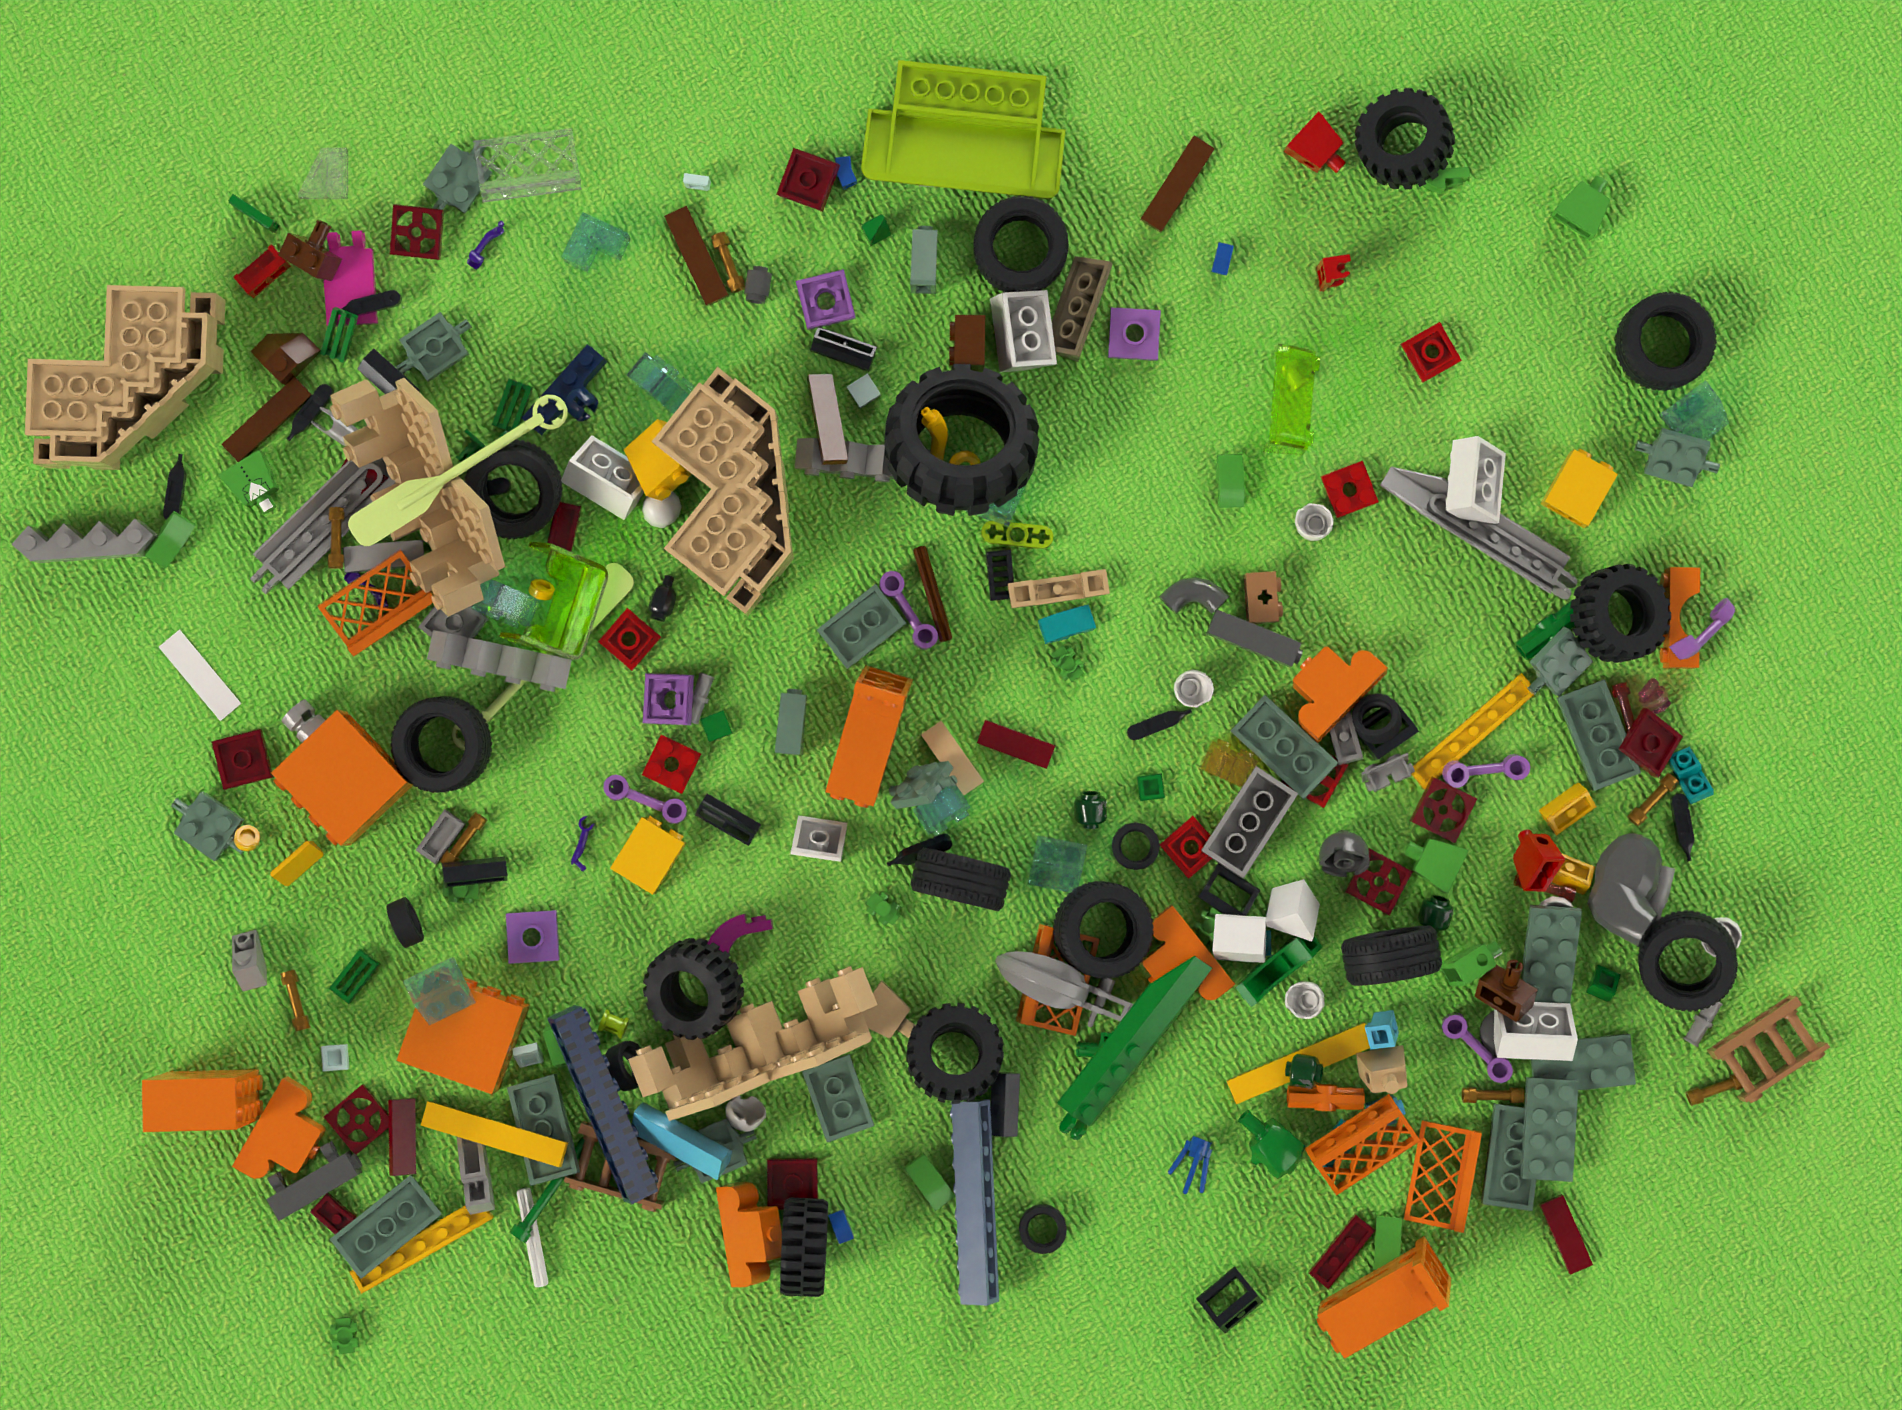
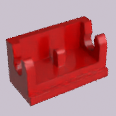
M269 245L267 247L268 250L240 274L233 276L244 291L253 299L291 267L285 259L278 255L279 252L273 245Z
M1350 254L1322 258L1316 267L1320 292L1344 283L1342 279L1348 277L1350 272L1345 271L1341 273V271L1345 270V264L1351 261Z

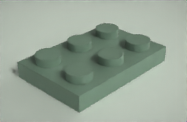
M875 584L819 627L817 631L848 670L902 628L906 622Z
M850 1054L802 1071L827 1143L874 1126Z

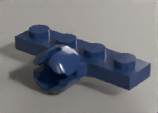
M587 344L540 397L544 395L558 396L565 402L568 413L577 421L590 419L591 416L585 412L584 408L587 406L595 413L598 408V400L586 387L608 361ZM548 399V404H545L543 407L538 406L537 414L540 413L544 418L543 423L551 425L552 420H555L563 413V410L559 411L555 405L557 401ZM534 404L522 416L524 421L533 417ZM540 426L534 428L541 436L547 430Z

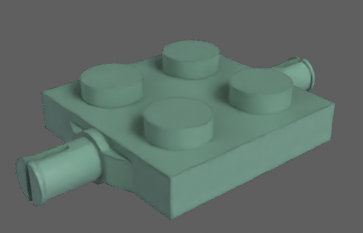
M477 141L474 148L468 153L461 151L453 144L449 145L423 183L438 198L432 208L444 209L448 205L456 207L464 214L468 211L493 174L492 171L483 166L478 160L486 146L481 145Z
M439 312L399 339L406 349L408 359L396 366L397 369L404 374L412 367L420 370L428 382L469 355L462 344L460 335L472 328V326L465 319L453 327L447 322L443 314Z
M1665 428L1661 429L1658 438L1652 444L1637 440L1634 448L1635 451L1648 454L1649 459L1645 465L1644 474L1693 487L1697 475L1702 470L1717 474L1720 463L1706 460V455L1710 449V441Z
M1563 627L1530 661L1537 676V679L1527 687L1533 695H1536L1546 685L1554 695L1559 697L1593 662L1586 653L1585 648L1579 643L1580 637L1576 638L1570 629Z
M949 761L912 767L907 772V777L903 783L890 786L889 794L894 796L891 800L892 805L895 809L932 803L942 789L956 786V776H949L953 766Z
M204 791L200 792L194 803L189 806L179 800V798L174 800L171 807L183 814L180 824L174 831L175 835L213 861H217L223 851L229 846L240 854L244 853L234 843L235 832L244 821L242 817Z
M727 1118L696 1130L732 1151L730 1163L722 1175L748 1164L743 1151V1144L757 1139L754 1130L739 1135ZM682 1160L674 1161V1165L677 1166V1172L691 1166ZM692 1167L697 1172L701 1184L714 1179Z

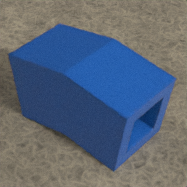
M836 157L835 163L840 165L837 177L843 190L856 185L857 180L852 171L851 157Z
M1218 243L1211 272L1227 275L1234 248L1233 245Z
M844 1210L828 1215L839 1244L854 1239L853 1231Z

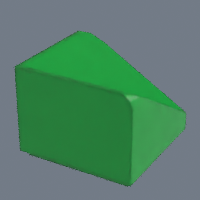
M882 214L861 226L870 247L891 236L890 228Z

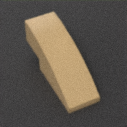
M942 721L921 734L939 762L949 761L953 766L949 776H956V786L963 796L984 782Z

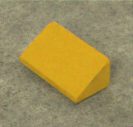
M1576 783L1542 807L1539 813L1557 836L1597 806L1588 790L1580 783Z
M306 841L272 870L270 875L284 886H290L323 857L324 853L314 841Z
M1562 853L1565 861L1552 880V883L1579 894H1585L1591 886L1595 866Z

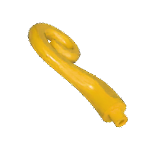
M925 407L922 409L921 415L923 416L922 424L932 437L930 453L943 461L948 440L947 425L939 411L935 409L930 410L929 407ZM968 450L955 453L949 460V463L954 465H960L963 462H969L970 465L981 463L979 457Z

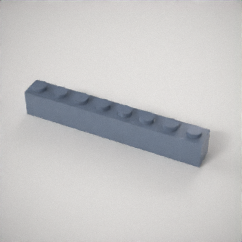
M974 1099L970 1102L962 1100L960 1104H952L950 1110L953 1125L951 1141L954 1147L952 1166L955 1170L956 1244L959 1257L957 1269L960 1279L958 1293L963 1305L988 1306L999 1302L990 1099Z

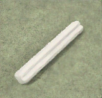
M530 1188L517 1190L522 1222L534 1206ZM536 1219L531 1226V1237L526 1242L534 1286L543 1287L548 1284V1277Z

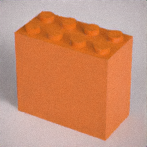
M336 710L271 772L275 777L274 783L282 791L288 790L293 796L291 798L292 802L300 809L304 807L310 813L308 816L310 821L317 827L322 826L328 832L326 837L334 845L339 844L340 846L352 845L413 786L399 773L400 771L397 770L394 760L347 711Z
M440 969V971L436 970L427 974L396 1061L483 1092L494 1094L500 1090L513 1054L512 1048H515L530 1005L524 1003L525 998L514 994L510 996L501 995L502 990L492 986L481 988L477 986L478 982L465 977L463 979L453 978L454 973Z
M259 1069L169 1071L142 1080L143 1132L237 1130L259 1120L260 1115L263 1113V1101L259 1100V1090H262L263 1078L262 1075H259Z

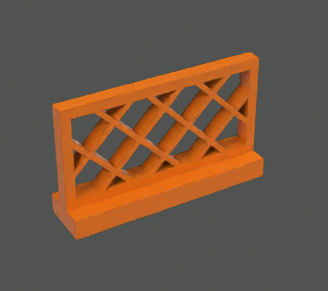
M401 549L317 605L346 644L353 657L433 603L431 596L434 595L433 591L425 593L423 589H420L416 593L404 592L406 579L411 580L410 575H407L408 569L410 572H412L409 559ZM398 558H401L406 565L404 574L390 572L391 563ZM387 566L386 571H381L383 568ZM375 574L384 575V587L369 586L370 577ZM389 576L403 578L401 591L387 589ZM354 588L365 590L363 602L348 600L349 591ZM368 590L382 593L380 605L366 603ZM385 594L399 595V604L394 608L383 606ZM333 602L344 604L342 617L331 615L326 607ZM347 605L362 607L360 619L345 617ZM365 607L378 609V618L373 622L363 620ZM335 620L341 621L340 626ZM344 622L359 624L357 633L348 638L343 632Z
M1039 924L1032 953L1053 959L1057 957L1059 961L1064 962L1060 956L1061 953L1057 951L1053 944L1055 937L1053 935V927ZM1080 934L1081 941L1092 942L1089 953L1095 957L1100 939ZM1084 974L1085 982L1089 984L1090 976ZM1022 993L1015 1021L1020 1024L1076 1036L1083 1007L1076 1005L1071 1009H1064L1054 1015L1050 1006L1042 1003L1038 1005V1001ZM1045 1006L1051 1018L1043 1023L1034 1021L1036 1011ZM1068 1011L1073 1018L1071 1029L1061 1027L1057 1018ZM1054 1021L1057 1026L1051 1025L1049 1023Z
M1388 1094L1306 1147L1305 1151L1337 1196L1420 1142V1139L1390 1094ZM1399 1117L1396 1126H1387V1124ZM1377 1132L1375 1140H1365L1367 1137ZM1384 1132L1393 1133L1391 1141H1381ZM1400 1133L1411 1135L1405 1141L1397 1142ZM1356 1145L1354 1154L1345 1153L1347 1150ZM1363 1146H1372L1370 1155L1361 1154ZM1379 1147H1388L1385 1154L1382 1156L1377 1155ZM1335 1159L1333 1168L1323 1167L1324 1165ZM1342 1160H1351L1349 1169L1339 1168ZM1358 1161H1367L1365 1167L1355 1169ZM1337 1174L1346 1175L1345 1180L1335 1185L1334 1181Z
M1422 1120L1419 1133L1420 1142L1417 1144L1404 1220L1464 1233L1482 1136L1481 1131ZM1426 1127L1437 1129L1442 1138L1430 1145L1424 1137ZM1441 1130L1450 1131V1133L1444 1135ZM1454 1133L1465 1134L1464 1145L1454 1150L1447 1138ZM1445 1140L1452 1153L1440 1160L1432 1148ZM1424 1141L1427 1148L1422 1151V1145ZM1430 1150L1437 1163L1425 1170L1420 1163V1156ZM1461 1150H1463L1462 1158L1457 1154ZM1455 1155L1460 1162V1169L1450 1175L1443 1162ZM1440 1165L1448 1177L1435 1185L1428 1172ZM1418 1167H1420L1423 1172L1417 1176ZM1426 1175L1433 1187L1421 1195L1415 1187L1417 1179ZM1456 1175H1458L1457 1184L1453 1179ZM1450 1180L1455 1186L1456 1191L1455 1195L1446 1200L1438 1187ZM1436 1190L1443 1202L1431 1210L1423 1197ZM1415 1191L1418 1197L1413 1200V1194ZM1454 1199L1453 1208H1451L1448 1203ZM1419 1200L1422 1201L1429 1211L1421 1217L1410 1215L1411 1205ZM1446 1205L1451 1212L1450 1223L1439 1221L1433 1212ZM1431 1214L1434 1220L1426 1219V1217Z

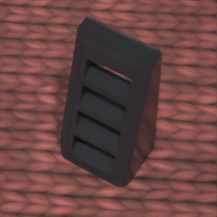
M1011 548L985 549L990 601L1010 599L1009 591L995 592L994 587L1008 586V583H1014ZM1005 556L1006 560L992 561V557ZM1007 566V570L993 571V567ZM1008 576V580L994 581V577Z

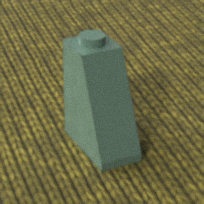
M918 226V229H913L911 293L936 294L938 230H933L931 226Z
M787 689V693H781L775 753L803 755L807 695H802V690Z

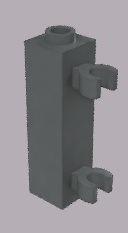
M1220 610L1214 612L1206 635L1289 668L1293 666V663H1299L1303 650L1299 649L1301 646L1300 642Z
M331 1141L320 1147L321 1152L329 1163L287 1187L280 1171L267 1178L276 1194L266 1200L278 1221L362 1173L360 1169L362 1163L356 1154L352 1155L351 1151L339 1156L334 1143Z

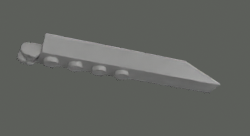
M383 458L360 468L352 460L343 465L253 553L262 562L263 566L250 580L254 583L260 581L269 570L274 577L263 586L262 591L267 594L279 581L289 590L331 549L330 507L344 508V522L341 525L342 538L350 530L348 527L350 517L372 503L370 494L396 484L395 480L390 478ZM368 469L375 470L377 472V480L361 495L362 490L367 486L365 478ZM383 475L387 476L388 479L382 485H380L383 480Z
M1390 467L1380 486L1423 516L1550 594L1553 592L1554 595L1562 599L1568 600L1572 593L1569 588L1576 587L1578 581L1572 574L1563 570L1570 559L1569 555L1501 513L1499 523L1496 524L1460 519L1446 511L1449 484L1446 479Z

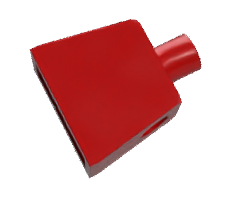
M1319 111L1289 142L1284 150L1286 154L1317 173L1326 164L1337 174L1346 164L1336 153L1343 145V141Z
M1523 830L1518 834L1520 845L1513 855L1523 891L1545 892L1564 863L1565 858L1549 835L1533 834L1531 830Z

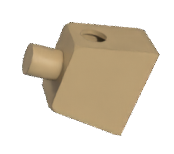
M881 980L873 992L877 1005L862 1012L868 1029L887 1038H891L897 1030L909 1038L913 1027L916 1026L905 1018L911 1008Z
M1403 1045L1356 1053L1359 1077L1372 1093L1386 1091L1389 1094H1394L1399 1089L1408 1086Z

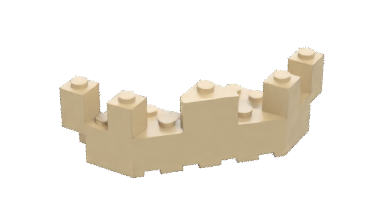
M107 285L104 361L28 359L25 435L50 436V439L34 438L33 464L44 468L70 469V466H87L95 470H120V458L145 435L154 439L189 406L184 399L210 374H223L224 349L216 345L217 324L225 325V299L216 293L191 292L190 313L185 312L186 289L184 287Z
M717 367L703 385L700 382L697 384L652 441L653 444L711 489L664 549L723 596L727 594L739 577H741V580L726 599L749 616L762 600L764 591L776 576L780 577L794 559L788 515L789 504L785 469L782 461L778 427L779 418L774 408L736 378L732 379Z
M405 378L395 381L396 390L380 397L377 389L367 379L330 395L333 404L330 406V410L336 420L340 419L346 427L363 419L367 426L343 436L345 443L343 452L347 460H352L360 468L383 458L390 478L396 482V484L372 494L370 497L372 502L406 481L439 476L453 467L438 410ZM457 476L442 487L427 511L390 534L393 541H396L420 529L423 540L426 543L428 542L432 551L410 561L412 569L410 578L413 584L420 586L425 593L433 590L434 595L431 596L434 606L437 610L441 609L448 617L484 600L480 584L499 576L498 570L505 567L489 506Z
M849 966L837 971L838 976L833 979L820 981L818 977L806 982L807 987L799 990L798 994L808 1019L798 1022L797 1018L784 1023V1028L773 1001L754 1007L752 1003L740 1008V1013L727 1023L735 1048H732L731 1045L722 1047L717 1050L718 1054L712 1057H708L702 1039L697 1037L695 1040H688L685 1038V1035L681 1038L673 1035L674 1040L665 1043L674 1068L671 1069L662 1046L651 1049L649 1045L636 1050L637 1056L628 1060L642 1096L646 1097L662 1091L669 1108L665 1112L668 1120L671 1121L718 1106L767 1082L819 1066L871 1042L872 1037L862 1012L876 1006L877 1003L863 967L852 970V967Z

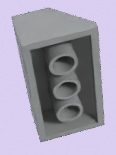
M1255 766L1201 851L1239 877L1244 878L1298 793Z

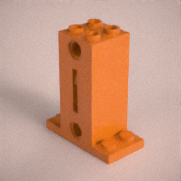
M865 665L854 687L853 698L825 792L830 793V797L837 800L847 798L853 800L855 805L868 808L869 805L874 807L913 679Z
M1425 1236L1416 1240L1413 1249L1320 1301L1318 1318L1316 1320L1323 1332L1327 1331L1332 1338L1330 1343L1337 1354L1341 1353L1345 1359L1433 1308L1437 1307L1439 1311H1442L1449 1307L1451 1277Z

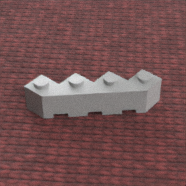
M797 438L795 468L805 470V475L819 476L820 472L840 474V478L854 479L855 476L874 477L877 482H890V479H894L888 469L889 460L885 456V444L865 445L845 441L848 456L847 464L822 465L817 438Z
M134 519L121 534L117 533L107 523L98 521L85 537L73 526L63 523L50 539L39 529L27 526L12 545L26 558L36 563L145 556V550L158 535L143 521Z
M433 630L427 660L436 661V667L451 670V665L471 669L470 674L485 677L486 672L506 676V682L520 684L521 680L541 684L540 689L555 692L556 687L566 689L572 662L571 659Z

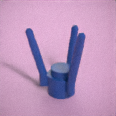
M1195 1136L1192 1137L1191 1141L1186 1140L1184 1148L1168 1170V1174L1171 1175L1187 1152L1190 1151L1188 1156L1194 1159L1185 1182L1183 1194L1188 1193L1199 1160L1203 1161L1199 1192L1204 1193L1212 1143Z

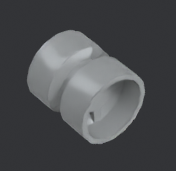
M304 699L292 707L282 718L281 722L290 731H296V737L303 743L325 719L321 715H315L314 707Z

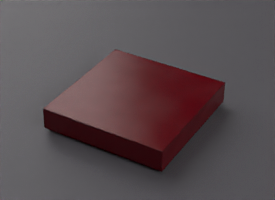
M793 148L776 195L823 212L840 165Z
M1642 708L1618 749L1651 776L1659 778L1683 736L1651 710Z
M262 729L211 741L223 790L274 778L271 774L272 768Z
M767 1158V1206H776L778 1210H784L785 1200L789 1198L818 1199V1158Z

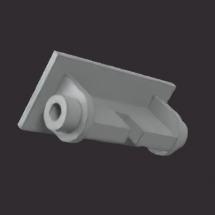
M1408 753L1403 755L1395 754L1389 757L1387 762L1383 764H1372L1366 767L1364 772H1362V782H1366L1365 786L1368 792H1377L1390 786L1387 778L1390 775L1395 783L1411 777L1415 770L1411 763L1407 764Z

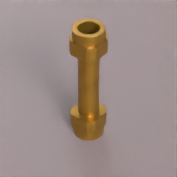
M725 232L714 234L711 236L714 249H718L729 277V280L726 281L728 288L731 290V293L744 290L745 282L743 276H738L728 245L731 244L728 236H726Z
M342 507L329 508L331 554H328V568L341 569L344 563V555L341 554V525L344 522L345 513Z
M1667 773L1659 781L1660 785L1639 808L1635 807L1630 812L1627 818L1633 824L1639 826L1648 818L1646 814L1667 792H1672L1677 787L1679 781L1673 775Z
M475 812L468 820L469 826L453 848L445 852L440 861L442 863L459 861L461 852L477 830L481 831L488 820Z
M295 969L280 973L282 985L287 987L295 1019H292L295 1031L310 1028L309 1017L304 1015L296 982L299 980Z
M1731 1074L1730 1079L1702 1089L1695 1087L1686 1091V1097L1689 1104L1693 1106L1703 1103L1707 1097L1732 1088L1739 1090L1743 1087L1736 1076Z
M1475 1087L1462 1088V1102L1476 1103L1477 1100H1509L1510 1103H1524V1088L1510 1087L1509 1090H1476Z

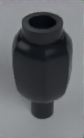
M665 575L662 585L656 587L651 596L649 611L651 612V618L664 622L666 617L673 612L676 593L672 588L674 581L672 576Z

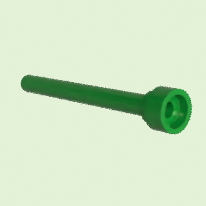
M583 1137L575 1146L577 1160L580 1158L585 1139ZM565 1177L551 1180L523 1222L520 1221L518 1224H514L509 1233L526 1244L531 1237V1226L562 1184Z

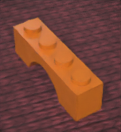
M1669 567L1664 569L1660 579V584L1663 585L1666 591L1664 592L1665 598H1669L1670 601L1668 612H1671V620L1667 622L1670 625L1668 634L1663 635L1665 640L1663 648L1660 649V662L1663 663V668H1699V652L1690 658L1680 660L1671 651L1669 646L1687 637L1680 624V612L1687 599L1700 593V568Z

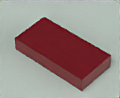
M564 502L559 503L552 519L546 550L572 555L582 509L581 506Z

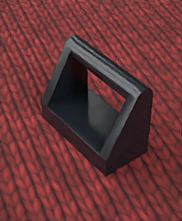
M1397 702L1401 720L1406 727L1400 730L1393 739L1381 743L1377 747L1360 738L1374 760L1380 759L1419 732L1415 724ZM1385 708L1378 709L1362 720L1364 727L1370 728L1389 715L1390 711Z
M1218 863L1197 897L1226 915L1247 916L1260 889ZM1217 875H1220L1250 895L1241 911H1238L1209 892Z
M1235 1266L1196 1298L1224 1333H1227L1263 1303V1300ZM1238 1278L1248 1292L1217 1316L1208 1306L1207 1302Z

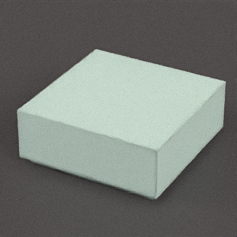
M684 173L683 183L686 188L710 190L711 181L709 176Z
M868 373L847 386L860 409L881 396Z
M537 1042L512 1048L513 1057L519 1068L544 1062L543 1054Z
M348 1044L321 1046L323 1071L349 1069Z

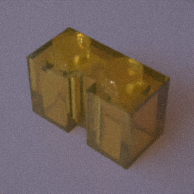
M1218 739L1217 742L1210 741L1198 769L1242 788L1255 766H1257L1258 761L1253 759L1254 754L1240 749L1239 753L1230 749L1232 744Z

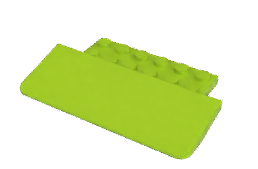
M898 60L893 111L868 108L861 169L867 179L1050 199L1058 194L1060 188L1066 130L1041 127L1046 76Z

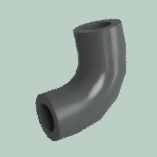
M1191 577L1177 581L1168 587L1159 598L1175 614L1190 602L1202 604L1213 614L1225 603L1229 596L1210 580Z

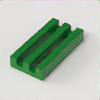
M232 194L228 200L234 208L272 233H275L280 225L236 195Z
M337 307L332 309L320 352L321 355H328L331 359H339L341 363L346 361L358 315ZM341 315L332 349H329L338 316ZM349 318L350 322L341 353H338L346 319Z
M509 378L492 426L508 432L519 426L533 387ZM515 386L516 389L502 424L500 423L511 390ZM521 389L525 390L514 423L510 427L508 424Z
M359 949L329 989L346 1003L350 1004L380 966V963L366 954L364 950ZM361 957L365 959L340 991L337 987ZM370 963L372 966L369 968V970L366 972L363 978L359 981L356 987L352 990L349 996L345 995V993L352 986L355 980L359 977V975L362 973L365 967Z

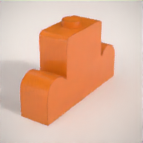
M1324 647L1313 659L1308 657L1300 666L1302 670L1293 678V688L1309 702L1299 710L1298 723L1300 728L1314 741L1319 743L1355 707L1359 700L1387 674L1388 667L1371 652L1365 650L1358 651L1353 655L1350 666L1329 647Z
M1173 905L1167 907L1153 919L1154 933L1152 936L1164 942L1143 958L1144 960L1141 963L1151 975L1148 978L1150 983L1191 957L1196 956L1212 967L1207 977L1197 989L1199 995L1204 999L1215 1000L1235 985Z
M288 1076L282 1078L234 1161L233 1168L251 1178L258 1179L273 1170L274 1162L293 1173H297L304 1169L309 1159L313 1160L320 1150V1147L317 1145L326 1128L300 1112L308 1108L312 1102V1093L306 1086Z
M734 1182L716 1187L731 1287H748L767 1281L770 1277V1267L767 1261L781 1257L782 1230L778 1208L776 1206L758 1207L756 1205L759 1199L758 1190L751 1182Z

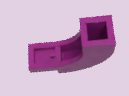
M746 913L735 916L715 930L708 944L715 943L720 946L719 950L722 952L726 951L729 954L733 943L739 937L774 929L772 919L766 920V915L751 917V923H747Z

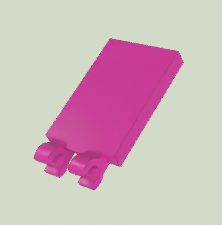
M362 230L352 231L354 246H341V237L337 232H331L327 235L329 251L342 259L333 280H324L327 326L334 307L342 309L351 300L376 294L374 253L372 248H366L365 233H362ZM377 312L358 316L356 325L378 324ZM341 315L338 316L335 327H338ZM349 318L346 319L345 326L349 325Z

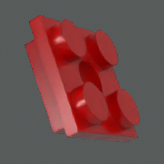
M1440 322L1400 344L1422 383L1462 361ZM1432 345L1437 348L1438 356L1436 358H1429L1426 355L1425 349L1427 346Z
M1363 461L1321 476L1336 519L1379 503ZM1350 483L1355 486L1356 493L1354 496L1348 497L1343 493L1344 484Z
M626 608L598 642L633 671L660 640L661 636L630 609ZM628 632H633L636 636V642L632 646H626L623 643V636Z
M660 735L642 775L683 794L701 753L664 735ZM670 757H675L679 762L678 769L673 772L668 771L665 767V762Z
M1194 816L1190 817L1160 843V847L1188 879L1212 859L1201 851L1210 834ZM1188 840H1194L1197 843L1198 850L1195 854L1189 855L1185 852L1184 845Z

